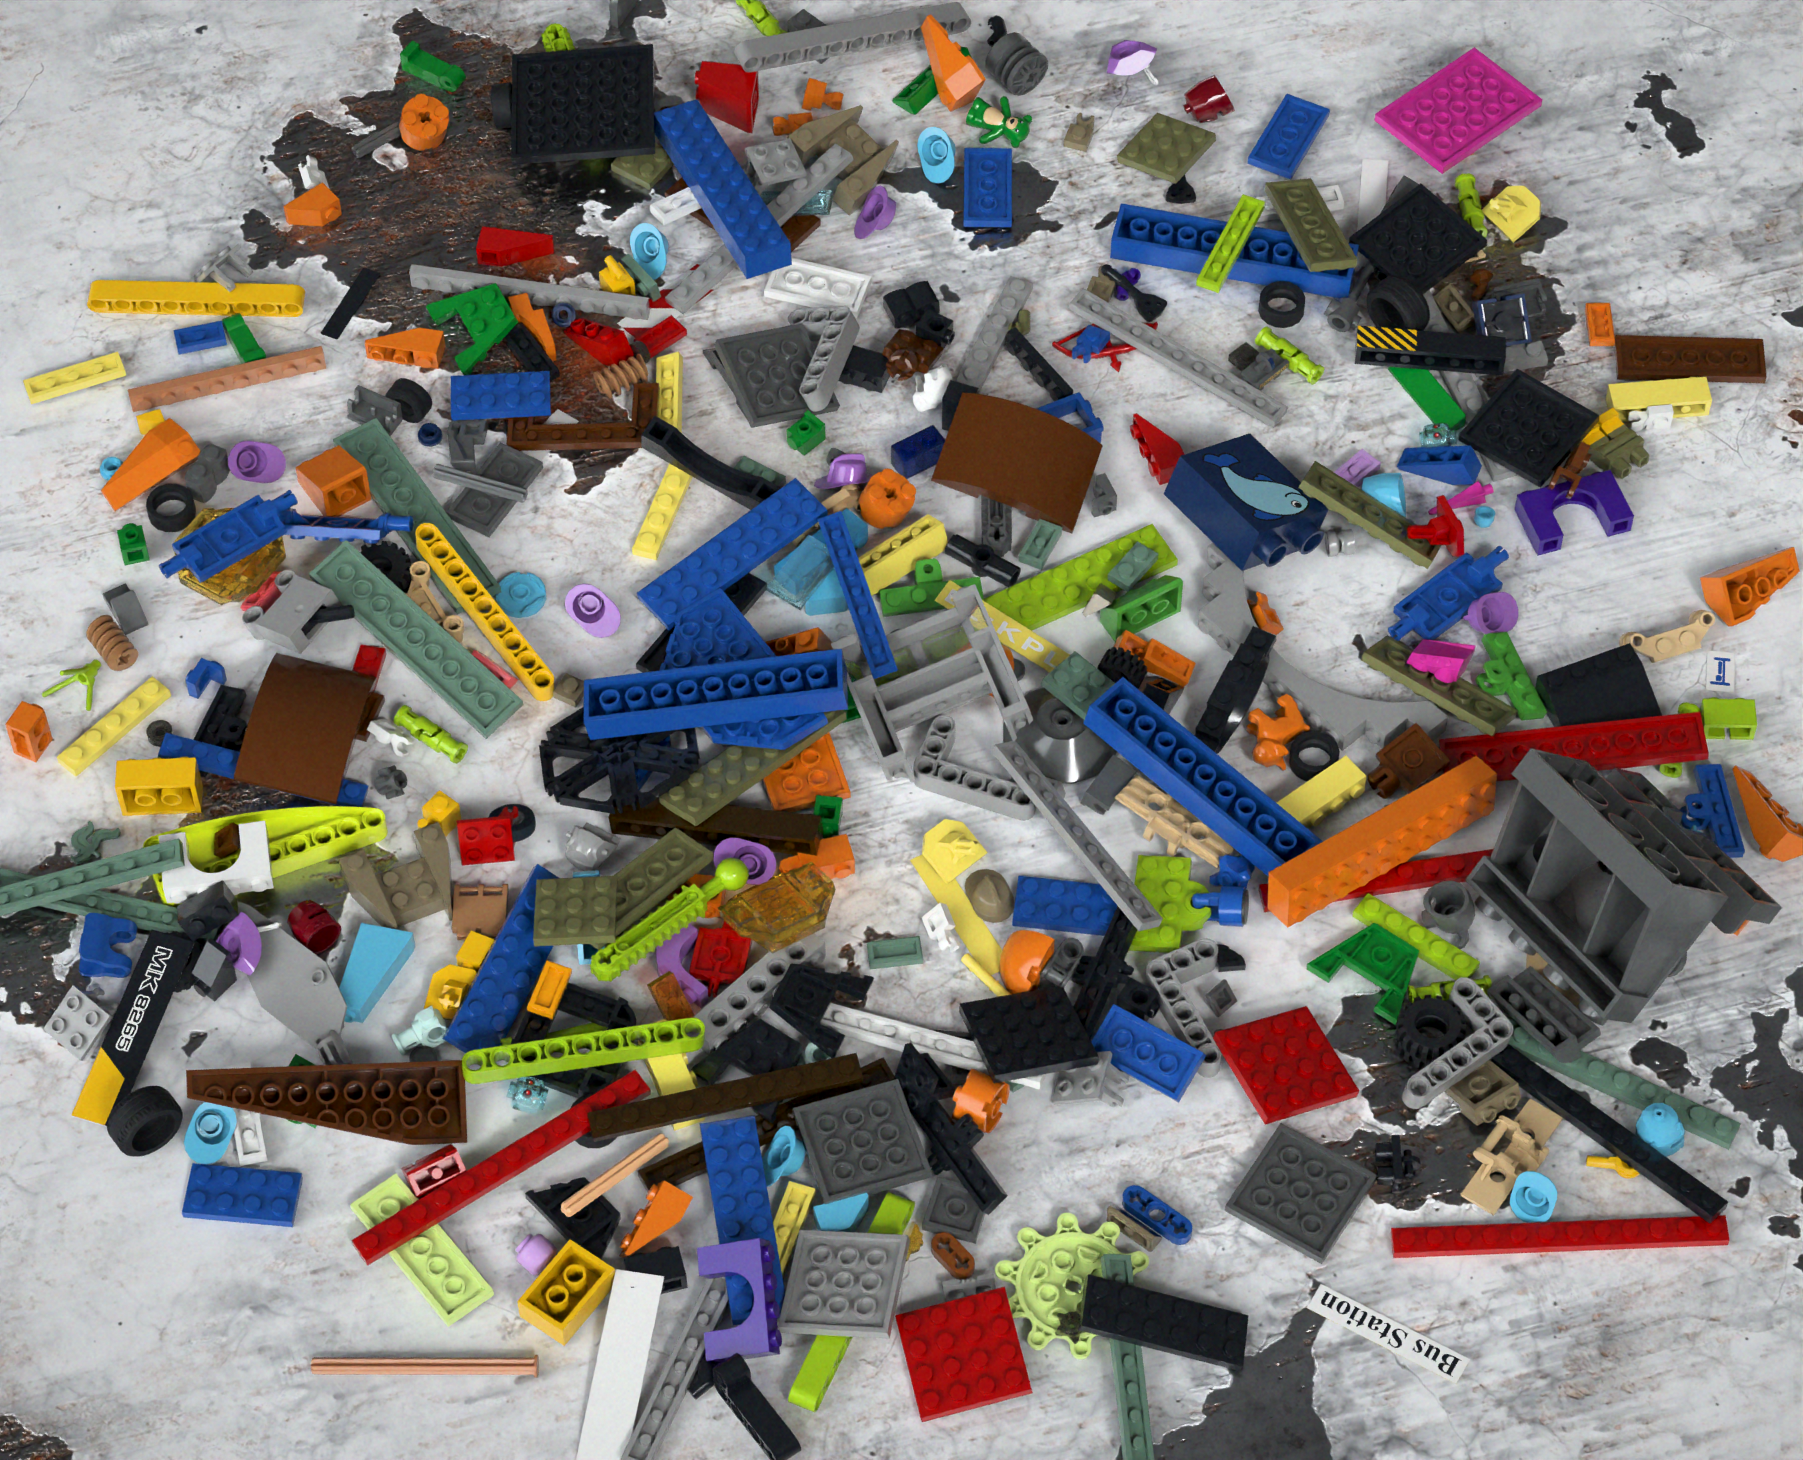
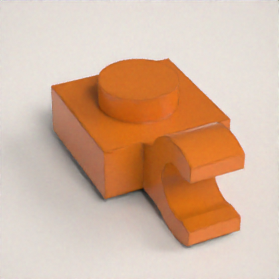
M811 112L788 115V120L784 117H774V135L791 134L803 124L813 121Z
M1257 591V603L1250 599L1247 600L1249 608L1256 618L1255 623L1259 629L1277 635L1284 628L1275 609L1269 607L1267 596Z

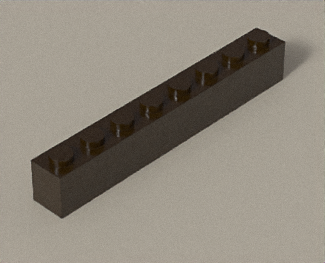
M659 798L643 808L640 807L638 801V808L633 811L632 805H625L621 814L618 812L617 806H615V814H609L612 834L661 839L676 827L699 844L717 846L725 839L740 838L764 845L772 852L798 855V852L817 856L820 840L824 833L821 816L738 807L735 805L724 806L702 823L694 826L663 806Z

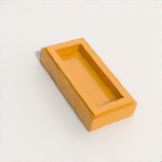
M546 960L528 1003L527 1011L553 1019L571 977L572 969Z

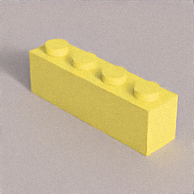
M1707 377L1608 384L1605 399L1607 409L1614 408L1619 413V419L1622 422H1629L1628 415L1631 411L1642 412L1647 410V406L1672 404L1673 418L1709 415L1712 403Z
M927 514L858 558L872 596L879 593V590L886 588L915 570L917 561L932 559L945 550L948 539L944 524L941 521Z
M1345 755L1276 803L1309 829L1312 826L1315 827L1321 824L1325 817L1332 812L1340 811L1345 803L1351 799L1359 798L1365 791L1367 776Z
M665 1018V1019L659 1020V1021L654 1022V1023L664 1022V1021H667V1020H666V1018ZM663 1036L659 1039L662 1041H669L672 1038L668 1036ZM636 1040L637 1045L644 1044L643 1041ZM686 1053L644 1059L659 1097L696 1089L698 1086L695 1073L693 1071L689 1072L686 1065L689 1063ZM705 1117L672 1124L673 1130L676 1131L704 1121Z

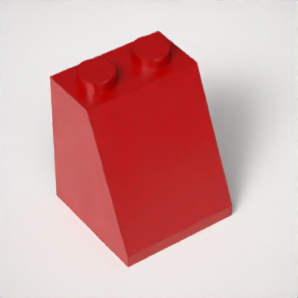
M702 61L700 71L696 70L695 85H699L696 89V99L700 101L705 112L746 133H753L759 103L758 71L745 72L742 66L738 64Z

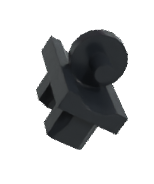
M1391 1135L1390 1142H1379L1375 1145V1160L1390 1161V1166H1377V1184L1392 1186V1192H1401L1402 1171L1405 1172V1177L1411 1178L1413 1177V1171L1421 1166L1420 1159L1412 1156V1151L1409 1149L1404 1150V1156L1401 1157L1400 1135Z

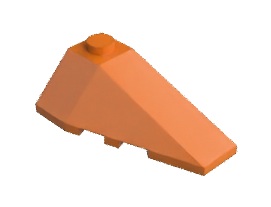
M930 14L924 20L921 30L940 100L952 112L972 103L986 79L975 61L969 55L965 57L959 51L961 46L957 42L952 43L948 39L947 31Z
M168 418L148 431L102 488L101 492L113 510L117 511L198 460L201 451L189 433L171 418Z

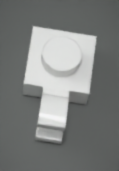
M307 155V165L299 164V171L305 188L311 190L322 182L329 188L325 173L318 170L317 159Z
M1672 404L1647 406L1646 411L1629 412L1628 421H1638L1632 422L1630 429L1637 432L1642 430L1644 426L1646 430L1671 427L1674 413Z
M386 719L370 721L367 728L369 732L375 735L374 738L384 744L391 742L396 755L401 757L408 756L409 753L403 749V742L406 745H411L414 743V740L409 736L403 735L404 731Z
M939 903L926 913L922 920L930 939L938 941L942 950L949 947L950 952L953 953L960 948L958 939L950 931L955 927V923L947 904Z

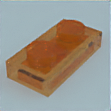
M668 971L647 984L664 1019L666 1018L667 1021L695 1016L673 972Z

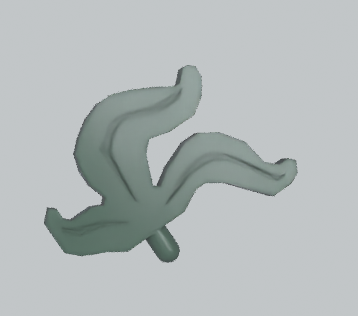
M88 821V826L79 829L72 835V848L79 853L76 856L71 855V861L81 864L90 860L93 855L101 857V853L98 852L100 843L105 840L117 839L121 833L120 829L117 828L114 831L103 829L93 834L94 825L91 821ZM93 834L92 843L89 844L87 839Z

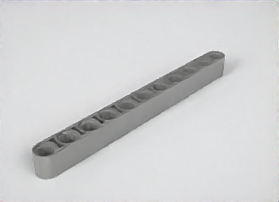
M952 2L745 40L736 45L734 54L745 72H755L924 40L921 26L930 14L947 31L948 35L966 31L971 25V19L959 2Z

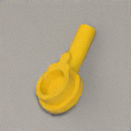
M1587 1155L1586 1166L1615 1169L1621 1177L1627 1179L1635 1178L1640 1174L1618 1156L1600 1157Z

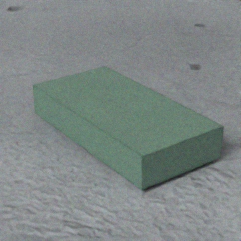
M920 936L867 942L870 969L923 964Z

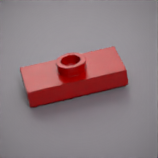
M671 315L633 340L634 346L648 359H651L685 337L687 329Z

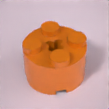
M417 94L402 109L399 130L403 141L409 147L419 151L437 148L443 142L449 123V110L438 99L426 96L425 94Z
M887 468L874 474L858 499L863 519L879 529L899 526L914 504L916 488L904 476L894 472L892 469Z
M972 1068L967 1075L964 1086H958L954 1093L953 1101L957 1103L952 1113V1119L958 1121L963 1115L970 1114L973 1121L977 1123L978 1129H981L984 1133H990L996 1127L1003 1114L999 1112L1001 1104H1007L1010 1092L1009 1084L1005 1082L993 1083L990 1075Z

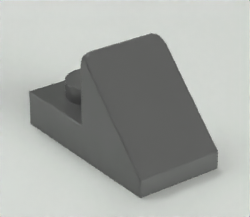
M126 583L103 593L106 604L125 635L148 625L134 590H130Z

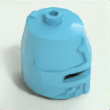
M1382 473L1363 479L1361 490L1406 517L1405 490L1401 473Z
M1653 1103L1642 1111L1636 1122V1135L1665 1157L1673 1155L1680 1148L1684 1147L1685 1130L1677 1113L1671 1106L1664 1103Z

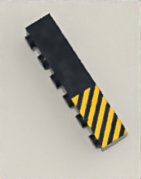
M1371 326L1357 327L1355 364L1503 376L1506 359V337Z

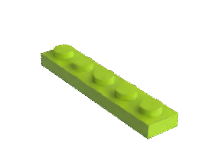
M1244 194L1241 196L1197 278L1196 286L1216 293L1220 292L1265 208V201Z
M1369 893L1353 911L1352 917L1365 925L1370 926L1375 922L1417 948L1420 959L1454 980L1461 977L1471 978L1479 968L1480 961Z

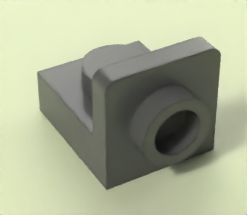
M1105 473L1097 475L1095 487H1093L1095 496L1092 500L1091 510L1093 517L1108 515L1116 511L1117 494Z

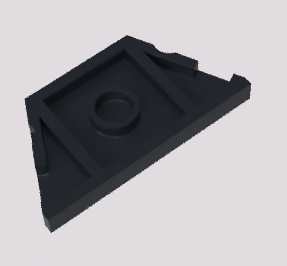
M585 1177L571 1180L569 1183L550 1185V1189L535 1193L534 1190H530L525 1193L526 1199L567 1241L569 1239L602 1260L621 1220L620 1212L603 1195L571 1217H567L560 1209L562 1202L590 1183Z

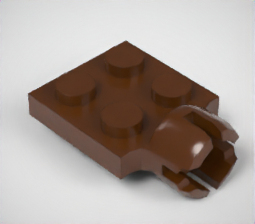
M899 329L884 347L882 355L889 359L886 363L889 375L894 378L896 374H899L898 381H903L911 378L915 372L928 373L942 356L944 348L938 346L932 340H925L916 336L912 331Z
M1415 723L1376 753V758L1380 764L1368 774L1367 780L1373 790L1379 789L1377 795L1383 799H1388L1398 790H1404L1409 794L1450 764V760L1423 729Z

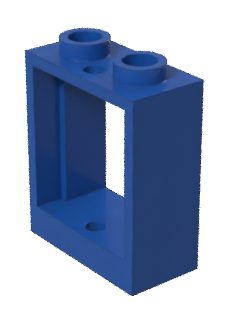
M1080 392L1036 408L1057 418L1077 411L1087 426L1082 431L1101 443L1102 431H1104L1102 421L1099 417L1096 418L1094 416L1090 402L1084 400Z

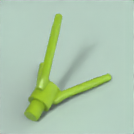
M94 659L91 663H86L81 668L60 671L61 676H73L43 692L42 697H46L75 681H79L81 684L87 685L86 710L90 711L95 682L94 677L101 668V663Z

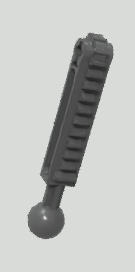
M981 495L982 544L989 545L993 548L994 554L1004 557L1008 551H1011L1012 507Z

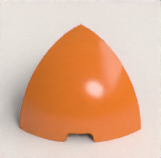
M1019 930L1013 932L1008 937L1000 957V975L1008 992L1016 994L1038 990L1040 987V972L1054 954L1055 939L1029 930Z

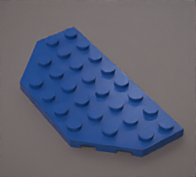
M719 588L677 613L676 625L673 634L670 635L666 648L667 654L659 671L776 657V655L725 592ZM821 712L704 726L701 728L713 743L785 750L828 724V720L825 714Z

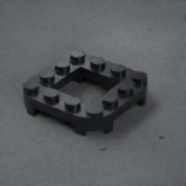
M568 981L554 1018L550 1019L526 1011L515 1038H512L511 1044L546 1039L558 1010L606 1027L607 1030L636 1026L637 1019L634 1011L628 1005V1001L622 997L615 1000L571 984ZM614 1044L605 1046L607 1049L617 1048ZM528 1056L525 1057L523 1060L531 1062L534 1061L536 1058ZM624 1062L588 1067L587 1070L581 1068L523 1078L532 1079L535 1083L541 1082L543 1086L579 1099L587 1094H595L615 1082Z

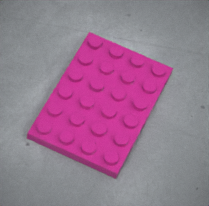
M1474 47L1377 112L1374 121L1443 174L1541 107L1543 99Z

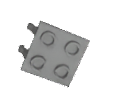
M790 138L745 148L748 160L743 170L750 178L756 172L757 175L753 186L759 195L770 184L807 176L806 170Z
M237 244L232 249L227 246L213 260L205 264L194 275L196 278L194 282H202L210 276L231 292L236 286L230 278H227L218 269L220 266L227 262L247 278L253 271L249 265L244 263L235 254L241 248Z
M72 985L43 1030L76 1058L83 1061L106 1025L114 1018L119 1003L100 1007L96 1004L100 1001L97 996L105 994L100 987L95 988L93 991L83 992L76 985Z
M1111 1051L1097 1052L1099 1056L1097 1065L1059 1072L1052 1103L1057 1105L1102 1101L1111 1107H1115L1116 1103L1122 1107L1124 1099L1119 1095L1113 1094L1103 1084L1105 1077L1118 1084H1121V1080L1128 1083L1129 1075L1118 1070L1110 1063L1112 1058Z

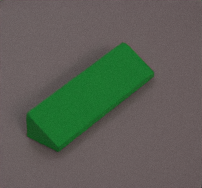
M961 47L959 51L965 57L968 55L971 57L968 48ZM931 65L893 98L894 104L910 114L916 115L938 95Z
M1399 367L1388 368L1390 373L1434 425L1440 424L1438 430L1443 436L1465 427L1466 414L1429 370Z

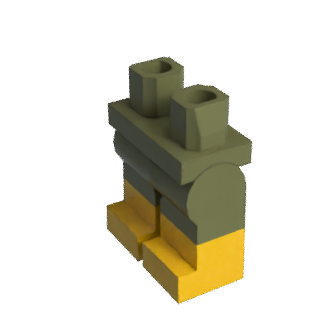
M1614 408L1601 414L1599 422L1581 441L1590 445L1588 453L1592 454L1590 460L1595 465L1603 469V472L1611 470L1612 474L1614 473L1620 479L1625 478L1631 472L1632 466L1629 463L1633 462L1641 468L1649 461V454L1643 448L1644 439L1640 435L1638 436L1635 431L1629 429L1619 419V413Z

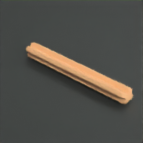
M662 1133L654 1136L562 1202L560 1208L562 1213L567 1217L576 1214L666 1149L669 1143L668 1138Z

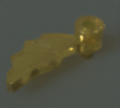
M917 1224L914 1225L909 1236L910 1244L906 1262L911 1254L918 1252L920 1247L923 1246V1233L919 1231Z

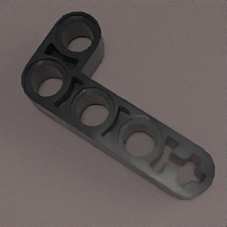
M735 1353L713 1368V1381L719 1395L770 1460H788L801 1451V1446L795 1435L752 1382L750 1369L739 1353Z

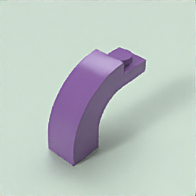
M689 923L687 928L683 927L680 929L679 934L675 933L672 935L671 940H665L663 946L658 945L656 947L658 976L662 987L673 1000L682 994L688 1003H695L702 1009L709 1002L708 988L685 971L681 965L685 956L695 948L698 936V929Z

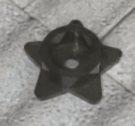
M1081 1310L1057 1314L1061 1325L1055 1332L1056 1336H1068L1074 1344L1078 1343L1080 1334L1085 1333L1078 1330Z

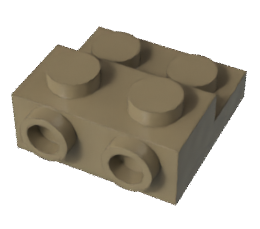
M1490 1060L1444 1091L1459 1104L1461 1113L1477 1126L1483 1122L1491 1123L1499 1112L1506 1108L1508 1110L1514 1109L1518 1105L1519 1100H1521L1518 1083Z

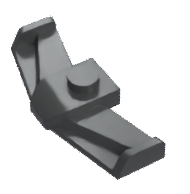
M454 420L449 423L447 436L449 438L450 464L455 469L466 472L476 471L474 445H484L488 431L487 420Z

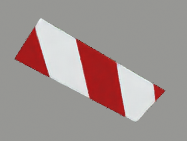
M696 264L661 290V297L654 302L649 299L650 314L648 320L625 317L617 324L634 338H637L671 315L676 319L682 313L669 305L665 297L700 265ZM718 282L701 299H703L705 296H707L709 293H711L713 290L719 287L722 283Z

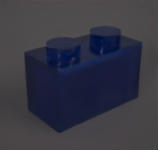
M931 425L891 445V464L900 475L908 479L937 464L945 439L936 427Z

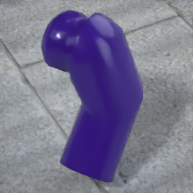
M1131 268L1129 271L1121 274L1122 276L1125 275L1133 286L1141 278V273L1136 268ZM1116 283L1117 299L1120 301L1127 300L1129 292Z

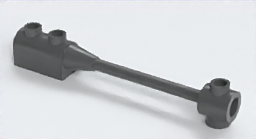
M1403 175L1381 213L1419 184ZM1369 260L1347 298H1339L1338 300L1333 298L1324 312V315L1328 317V324L1336 331L1346 332L1350 328L1354 330L1362 318L1357 315L1359 313V306L1356 301L1376 267Z

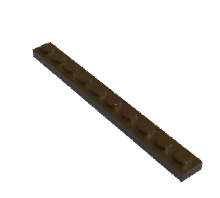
M857 1053L593 1111L587 1113L593 1142L863 1082V1075Z
M881 1058L861 1067L863 1082L801 1095L779 1105L776 1111L777 1117L773 1124L759 1115L755 1116L760 1147L770 1143L776 1132L784 1126H790L794 1131L798 1130L793 1115V1108L892 1081L894 1074L885 1059ZM702 1141L638 1170V1177L647 1193L653 1184L658 1185V1183L664 1180L673 1186H677L707 1172Z

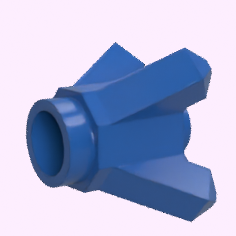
M1229 855L1219 856L1220 871L1210 876L1209 883L1214 886L1222 884L1223 886L1247 888L1248 881L1255 870V865L1243 855L1237 857Z

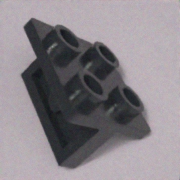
M912 1043L905 1044L893 1080H899L909 1107L913 1109L919 1118H923L926 1116L930 1102L951 1098L956 1089L928 1053L920 1054Z

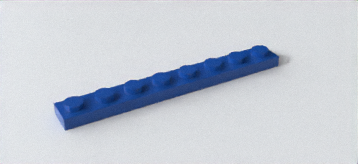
M842 511L817 519L873 679L898 671Z
M166 733L158 752V758H196L200 771L234 779L240 752ZM344 779L337 804L316 799L312 800L335 806L363 807L369 785Z

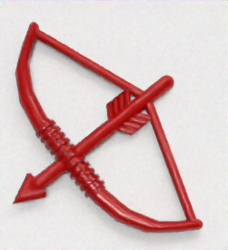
M1155 322L1154 324L1144 323L1155 330L1158 327L1157 322ZM1094 323L1091 324L1092 326H1095V327H1097V328H1100L1099 326L1095 325ZM1085 328L1058 342H1052V346L1063 354L1072 357V350L1062 347L1061 344L1080 335ZM1109 340L1106 348H1103L1099 354L1091 353V359L1108 356L1112 361L1110 366L1119 372L1121 361L1117 360L1116 354L1129 353L1136 350V348L1127 343L1125 345L1112 346L1111 340ZM1079 355L1077 358L1083 359V355Z

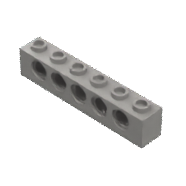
M802 923L692 1018L700 1019L705 1025V1042L701 1049L710 1055L727 1043L736 1033L739 1034L745 1030L751 1020L763 1015L770 1005L790 964L818 967L826 956L825 942ZM796 956L802 957L800 959H793ZM781 973L782 975L775 976L773 974ZM758 989L763 990L762 992H754ZM737 1006L744 1007L742 1009H735ZM724 1023L722 1026H716L715 1024ZM696 1032L687 1033V1035L690 1037H696L699 1035Z

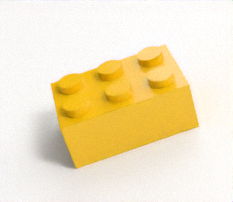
M153 758L117 761L115 789L123 816L202 813L203 784L196 758Z
M569 1239L517 1301L520 1317L565 1346L612 1290L615 1269Z

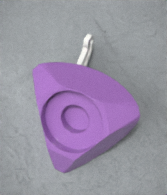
M1124 40L1112 46L1107 73L1132 75L1144 69L1149 80L1157 86L1159 81L1156 77L1154 78L1148 68L1157 48L1144 42Z
M240 912L227 925L216 942L231 953L234 968L250 976L261 957L262 944L259 932L277 929L282 925L276 922L256 927L254 922L245 913Z

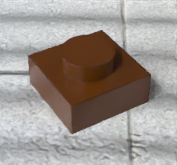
M231 823L215 833V856L223 859L240 849L239 825Z

